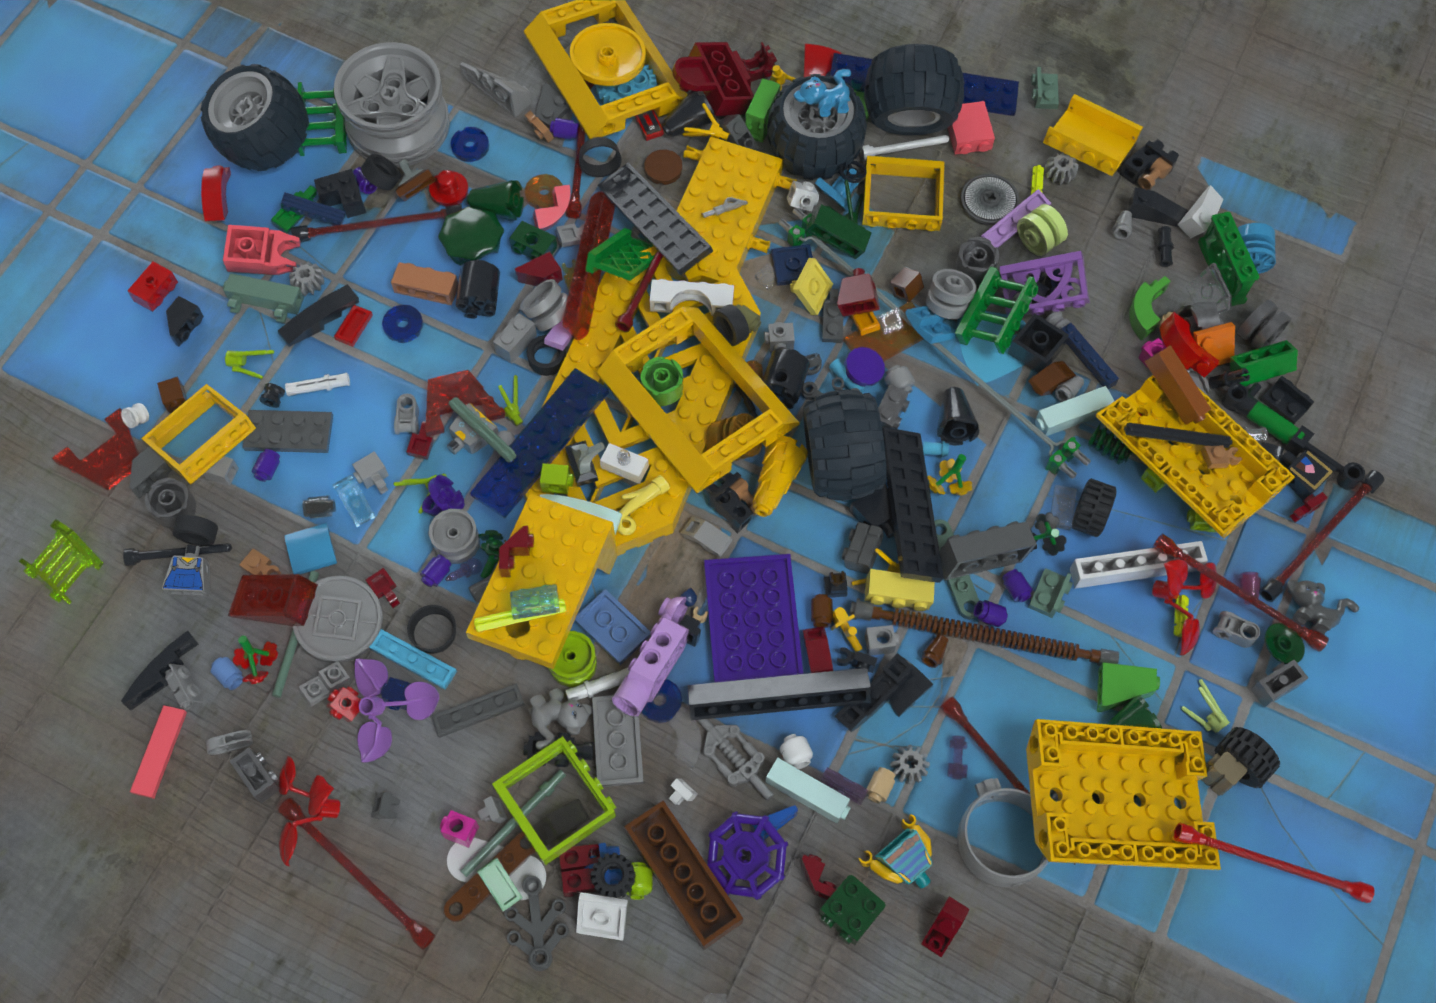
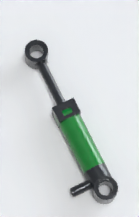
M1239 383L1229 386L1222 398V404L1226 409L1238 411L1286 444L1284 449L1289 450L1296 457L1304 449L1336 467L1335 471L1339 473L1337 475V483L1341 488L1352 490L1363 480L1365 470L1360 464L1351 462L1345 466L1341 465L1309 443L1315 433L1303 425L1298 428L1254 398L1261 389L1259 383H1254L1249 391L1244 385Z

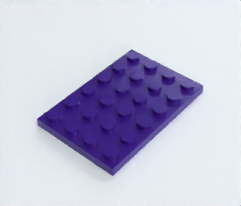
M780 554L704 560L714 683L803 674L791 555Z

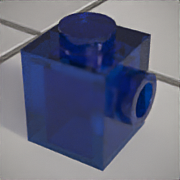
M390 677L388 683H384L381 690L383 701H406L405 689L412 683ZM407 705L386 706L395 711H399V709L407 710Z

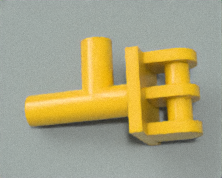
M838 607L833 611V622L835 625L831 627V630L833 631L841 627L856 653V651H860L863 648L855 636L857 629L854 626L850 627L848 624L855 616L854 614L848 616L844 608Z

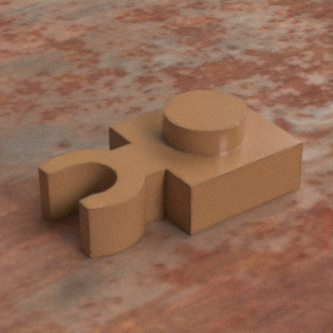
M531 111L525 114V117L528 119L527 121L535 128L534 133L540 140L544 138L549 143L554 139L550 130Z
M1223 445L1204 446L1201 450L1208 469L1227 468L1229 464L1237 465L1242 460L1241 457L1233 456L1238 451V448L1235 447L1225 451Z
M252 549L239 564L243 570L257 579L263 574L265 580L270 584L274 583L273 579L269 577L272 572L281 574L277 566L270 565L272 562L269 558L255 549Z

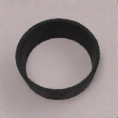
M605 137L592 138L586 141L580 148L579 166L589 176L605 177L611 175L621 165V154L616 143L611 139ZM595 147H609L616 151L614 158L602 165L589 164L582 158L588 150Z
M439 605L424 606L414 612L409 619L407 625L408 637L418 649L425 653L436 654L443 652L451 646L455 639V618L445 607ZM432 614L445 616L453 625L454 630L451 638L438 648L427 649L418 646L414 638V631L418 622Z

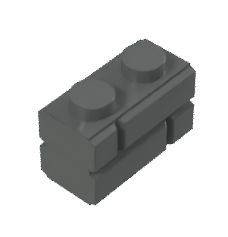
M858 522L856 528L851 529L849 548L845 547L842 554V560H844L847 569L868 574L870 569L873 568L877 557L875 549L880 548L884 537L880 527Z

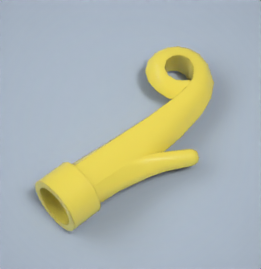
M659 475L646 487L622 495V499L631 500L619 511V513H622L617 529L619 533L623 535L632 534L636 530V522L629 515L659 494L663 495L670 489L664 477ZM628 522L630 524V527L625 528L623 527L622 523Z

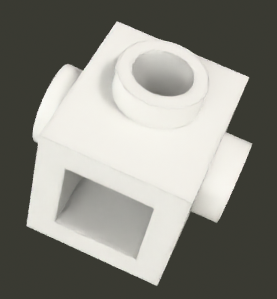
M793 181L787 200L790 206L798 208L802 212L805 210L812 212L813 207L818 203L819 194L812 183Z

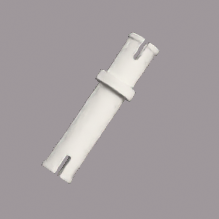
M348 373L333 376L326 374L321 378L286 383L285 388L288 396L325 389L331 391L332 388L350 386V378Z
M627 667L596 680L583 681L584 684L565 690L568 701H577L586 697L592 698L594 694L621 685L630 671Z

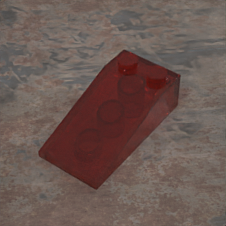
M299 574L242 575L228 616L287 626H304L312 601L315 598L318 584Z

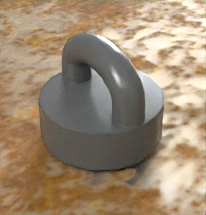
M813 353L805 356L809 360V368L816 366L813 370L809 369L807 374L814 375L818 373L822 368L820 354Z

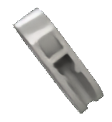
M240 730L208 739L206 741L207 754L218 755L252 745L251 731Z

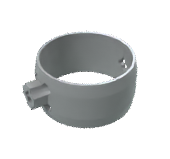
M998 778L987 779L976 784L975 789L978 798L967 808L958 827L957 842L963 862L973 875L993 886L1015 887L1032 881L1049 863L1044 854L1035 870L1017 876L1003 875L992 871L979 861L971 849L967 835L970 814L976 808L986 803H1011L1024 809L1032 816L1031 795L1018 789L1001 788Z

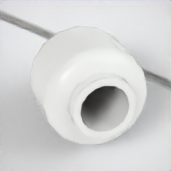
M791 734L784 738V743L780 746V753L784 762L798 770L805 768L811 763L810 760L813 757V752L805 737Z

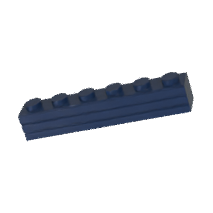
M1069 323L1061 328L1062 331L1069 335L1066 344L1103 387L1106 386L1107 389L1115 386L1119 378L1076 327Z

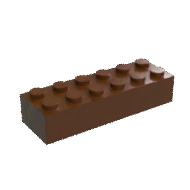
M664 800L624 826L625 833L647 866L652 870L654 877L703 950L743 923L742 915Z

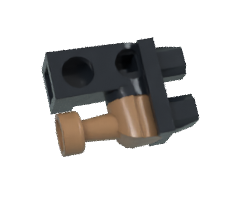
M1158 139L1154 142L1149 140L1145 146L1140 148L1124 163L1120 175L1132 184L1138 180L1141 188L1150 190L1155 185V180L1158 177L1164 179L1172 172L1179 154L1174 150H1170L1168 153L1163 151L1164 144ZM1146 169L1150 171V174H1144L1142 177L1139 178V176L1142 175L1146 171Z
M728 472L718 479L722 484L720 487L712 483L703 489V492L709 498L708 505L712 508L714 507L738 534L751 521L752 516L757 514L753 508L754 497L748 491L747 481L742 479L738 472L734 475ZM741 500L747 503L750 506V508H748L744 503H742Z

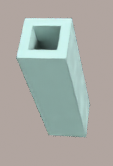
M1106 386L1039 410L1035 419L1036 427L1046 436L1097 418L1095 415L1113 403L1114 399Z
M779 758L776 759L766 776V784L838 824L840 818L845 820L851 809L848 806L850 801L848 797Z

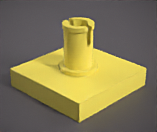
M808 258L798 280H793V284H790V289L792 293L798 296L811 315H818L833 283L815 258Z

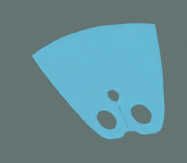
M985 311V313H989L992 315L1004 318L1008 317L1006 314ZM962 318L957 319V325H958V326H959V324H960ZM982 320L976 329L999 335L1003 326ZM1021 320L1020 322L1021 329L1026 324V322H1024L1023 320ZM1013 335L1011 343L1017 335ZM975 337L970 340L968 345L960 344L967 367L985 383L1000 378L1025 365L1008 354L1010 346L1006 348L1004 354H1000L994 342Z

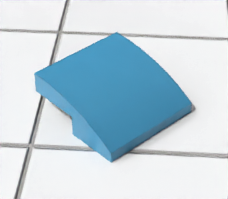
M927 306L906 310L905 314L911 325L930 344L956 338V330L944 323V318L933 313Z
M327 523L284 535L294 576L337 564Z

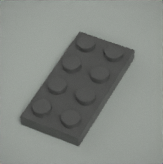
M248 411V418L256 429L244 438L243 449L245 451H264V449H270L275 452L328 453L333 423L332 412Z

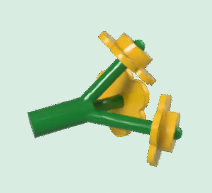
M959 454L956 461L949 459L948 461L943 460L940 462L939 467L941 470L939 475L942 478L937 481L930 475L927 476L931 491L936 494H946L941 484L944 481L951 483L954 479L957 482L949 485L951 494L961 496L972 490V482H964L961 479L960 472L966 461L965 455Z

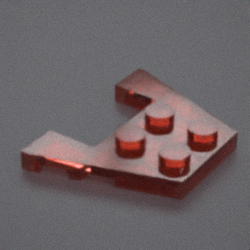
M469 370L428 379L426 437L445 433L440 415L454 412L449 405V401L454 397H457L465 405L470 403L474 407L482 406L485 417L490 421L505 418L504 409L495 403L494 398L487 394L481 383Z
M121 408L104 419L116 432L113 437L82 460H79L67 446L52 457L54 462L64 466L73 473L83 476L86 480L107 491L131 474L132 460L139 453L133 441L130 428L122 420Z

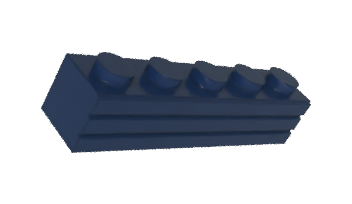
M284 192L281 201V208L285 211H292L297 215H305L310 219L315 218L323 223H331L336 227H342L346 211Z

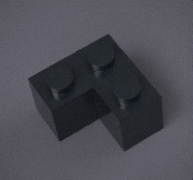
M352 169L314 179L322 204L331 207L342 203L347 218L366 213Z

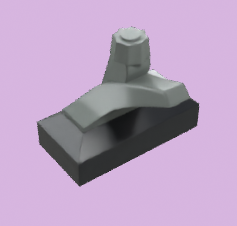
M585 440L565 446L577 486L598 481L592 459L605 449L604 444L599 442L588 447Z

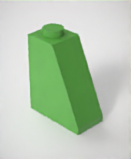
M1102 663L1098 669L1097 712H1104L1126 705L1138 695H1141L1144 699L1151 697L1160 687V677L1157 676V669Z

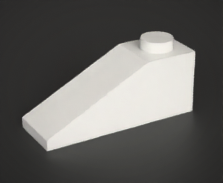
M1211 185L1208 186L1178 223V226L1190 239L1205 232L1211 223V216L1218 214L1223 198Z

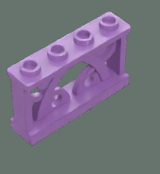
M1081 251L1000 266V274L1003 280L1009 281L1010 278H1014L1016 283L1025 285L1024 282L1027 281L1026 276L1032 274L1037 283L1041 272H1046L1050 279L1060 282L1048 297L1045 298L1038 294L1033 297L1032 300L1037 303L1032 304L1031 301L1029 310L1024 315H1034V313L1042 315L1044 311L1049 310L1059 312L1063 311L1065 307L1081 308L1085 304L1090 303L1084 256ZM1078 265L1080 280L1071 278L1073 266ZM1056 269H1060V273L1058 275L1063 276L1056 277L1053 275V271ZM1069 282L1080 286V292L1077 296L1070 297L1067 295L1068 291H1075L1072 286L1068 285ZM1003 288L1004 299L1013 300V297L1019 293L1014 290L1010 292V289ZM1006 308V314L1009 316L1012 309Z

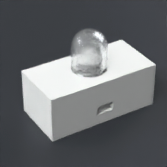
M610 443L600 459L602 469L640 484L649 467L647 458Z

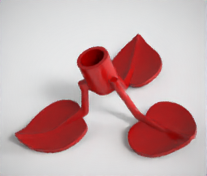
M1176 559L1166 562L1164 567L1167 572V582L1156 580L1152 588L1154 597L1165 599V604H1170L1188 617L1182 629L1181 656L1187 654L1196 645L1200 634V624L1198 619H1194L1191 613L1172 600L1178 598L1181 589H1201L1202 598L1207 599L1211 597L1217 585L1216 565L1212 562L1206 563L1202 568L1200 584L1197 586L1183 585L1188 575L1186 561Z
M287 756L280 772V781H278L279 792L281 795H286L288 790L309 797L308 811L309 815L314 817L297 820L292 824L291 822L285 824L279 840V852L286 866H290L289 860L297 844L296 827L312 821H322L323 817L337 818L340 812V801L328 799L334 788L326 782L323 776L317 775L314 778L309 793L293 786L292 782L296 775L294 761L290 756Z

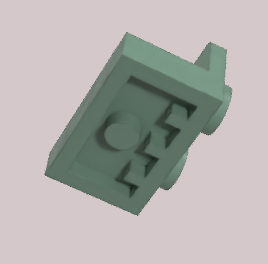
M1037 67L1035 74L1032 73L1031 85H1034L1031 99L1035 102V108L1058 109V75L1042 74L1041 67Z
M1045 568L1028 608L1050 618H1053L1056 612L1060 613L1065 603L1061 599L1064 593L1068 595L1073 584L1070 582L1072 574L1067 573L1065 577Z

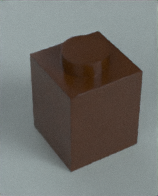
M906 267L890 281L894 297L910 302L924 288L920 272Z
M178 376L157 383L163 405L169 413H172L188 400L184 386Z

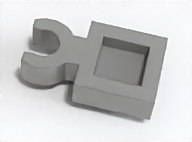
M574 223L556 227L555 232L561 247L580 244L581 239L591 240L593 233L584 232L589 230L590 225L585 223L577 228Z

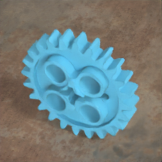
M645 65L642 71L629 82L615 86L596 85V92L599 94V99H603L604 104L657 86L656 74H653V69L649 70V65Z

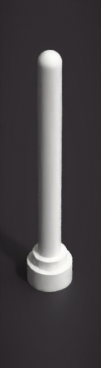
M943 135L875 148L864 145L860 151V157L862 161H866L867 156L947 143L949 136Z

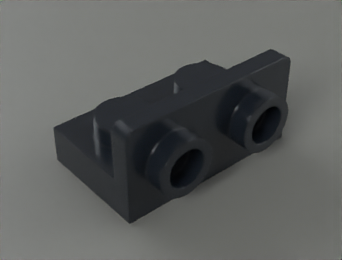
M1283 376L1260 399L1270 409L1292 424H1295L1314 403L1308 394L1302 392Z

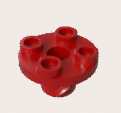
M442 170L435 176L437 181L429 185L432 200L444 206L462 204L469 191L466 178L458 172Z

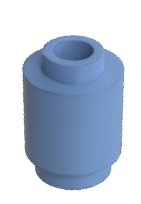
M220 657L212 663L210 672L224 688L234 690L242 684V679L244 678L242 672L228 657Z

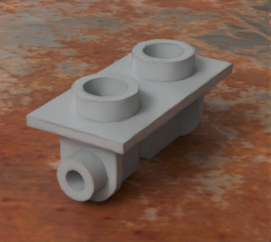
M169 664L171 669L165 672V679L172 691L180 689L174 694L180 708L189 710L193 707V702L203 703L200 690L190 677V671L184 665Z

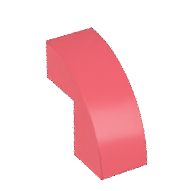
M570 185L553 188L552 196L555 207L534 210L533 219L535 227L546 231L559 222L569 204Z

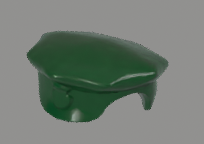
M468 206L445 217L438 238L448 256L456 264L462 265L468 261L479 260L490 253H498L504 228L494 212Z

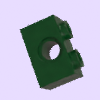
M524 221L520 222L510 237L511 249L519 255L523 254L529 257L531 260L548 252H551L553 255L558 248L556 236Z

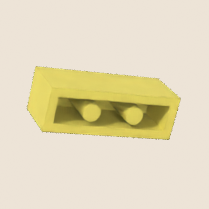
M870 569L866 576L864 601L874 603V605L890 604L895 608L911 607L916 611L929 610L934 603L935 582L903 578L900 573Z

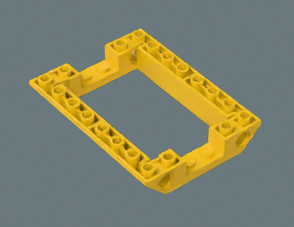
M625 0L571 1L541 11L524 30V35L589 139L604 137L624 130L627 118L652 109L655 110L659 117L666 115L687 96V93L680 89L671 69ZM590 16H594L598 24L615 17L619 25L630 28L642 39L646 49L645 65H649V70L653 69L658 86L600 106L561 45L558 37L566 35V24Z
M680 307L612 350L597 371L598 376L696 493H699L730 472L734 460L761 442L767 447L800 424L701 310L696 307ZM693 332L697 339L763 413L703 454L697 451L632 374V372L634 373L643 367V357L671 339L678 345Z

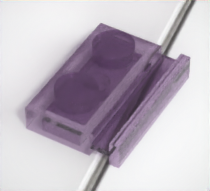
M828 767L821 780V783L848 797L860 806L868 792V789Z

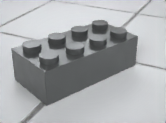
M1014 521L1000 528L999 526H993L987 529V531L980 532L975 530L965 536L953 535L949 537L940 550L944 580L1023 562L1037 545L1027 521L1021 523Z

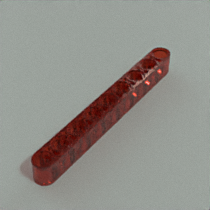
M602 191L596 192L589 201L562 322L563 327L575 340L583 339L589 332L602 272L600 269L593 274L585 271L588 252L609 239L615 210L614 204Z

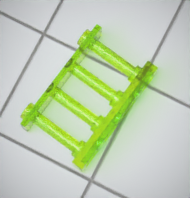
M55 519L50 525L56 532L54 534L55 538L32 564L23 558L19 562L25 567L24 573L33 579L36 578L50 591L49 596L58 603L64 601L70 604L72 601L65 595V592L86 568L89 569L92 566L99 570L104 563L74 530ZM62 544L63 547L57 552V554L51 559V561L45 566V568L42 571H40V568L46 563V561ZM69 553H71V555L68 557V559L62 564V566L56 571V573L49 579L48 577L53 573V571L59 566V564L65 559V557H66ZM78 561L79 563L76 565V567L70 572V574H69V575L65 578V580L59 585V587H57V584L63 579V577L69 572V570H70V569L74 566V564Z

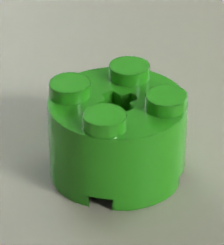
M665 357L650 359L645 363L641 372V384L660 407L673 404L683 395L682 368L675 360H668Z

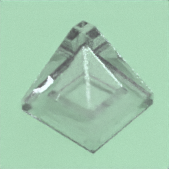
M898 308L876 315L885 335L904 328Z

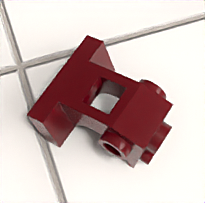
M761 42L760 50L754 54L753 58L748 60L742 59L737 50L733 51L750 88L751 82L771 77L772 68L775 66V62H777L772 51L768 52L771 49L769 45L765 46L763 42ZM759 67L757 70L750 71V69Z

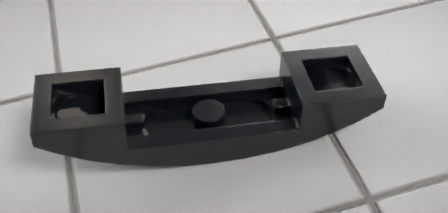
M898 653L882 668L883 672L870 684L871 703L845 705L835 715V718L850 732L871 718L895 694L914 670V667Z

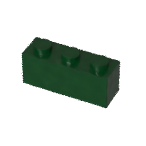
M823 204L813 211L806 228L808 233L854 259H857L865 252L872 234L863 226L852 222L846 216L838 214Z

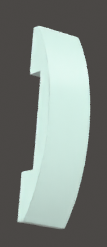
M540 494L542 498L613 522L616 535L622 513L577 498Z

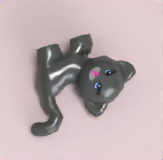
M1290 580L1287 583L1288 593L1292 595L1294 602L1300 606L1292 619L1298 625L1312 622L1310 631L1317 637H1323L1327 631H1330L1340 623L1346 606L1354 613L1359 611V606L1348 598L1340 599L1336 609L1322 606L1321 604L1325 599V586L1322 583H1315L1309 580L1301 582Z

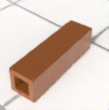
M1171 345L1144 361L1185 425L1192 421L1196 424L1206 418L1204 414L1210 411L1211 407Z

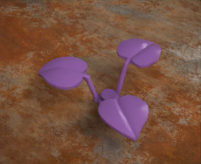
M355 659L356 684L360 693L365 696L359 703V710L363 715H369L368 718L375 721L367 722L359 729L357 741L361 762L366 763L381 758L391 746V730L387 727H381L382 722L376 717L383 713L386 706L407 705V713L411 718L424 720L434 712L439 701L437 689L426 682H414L405 689L406 701L384 702L376 696L381 693L380 688L387 684L388 671L386 666L377 660Z

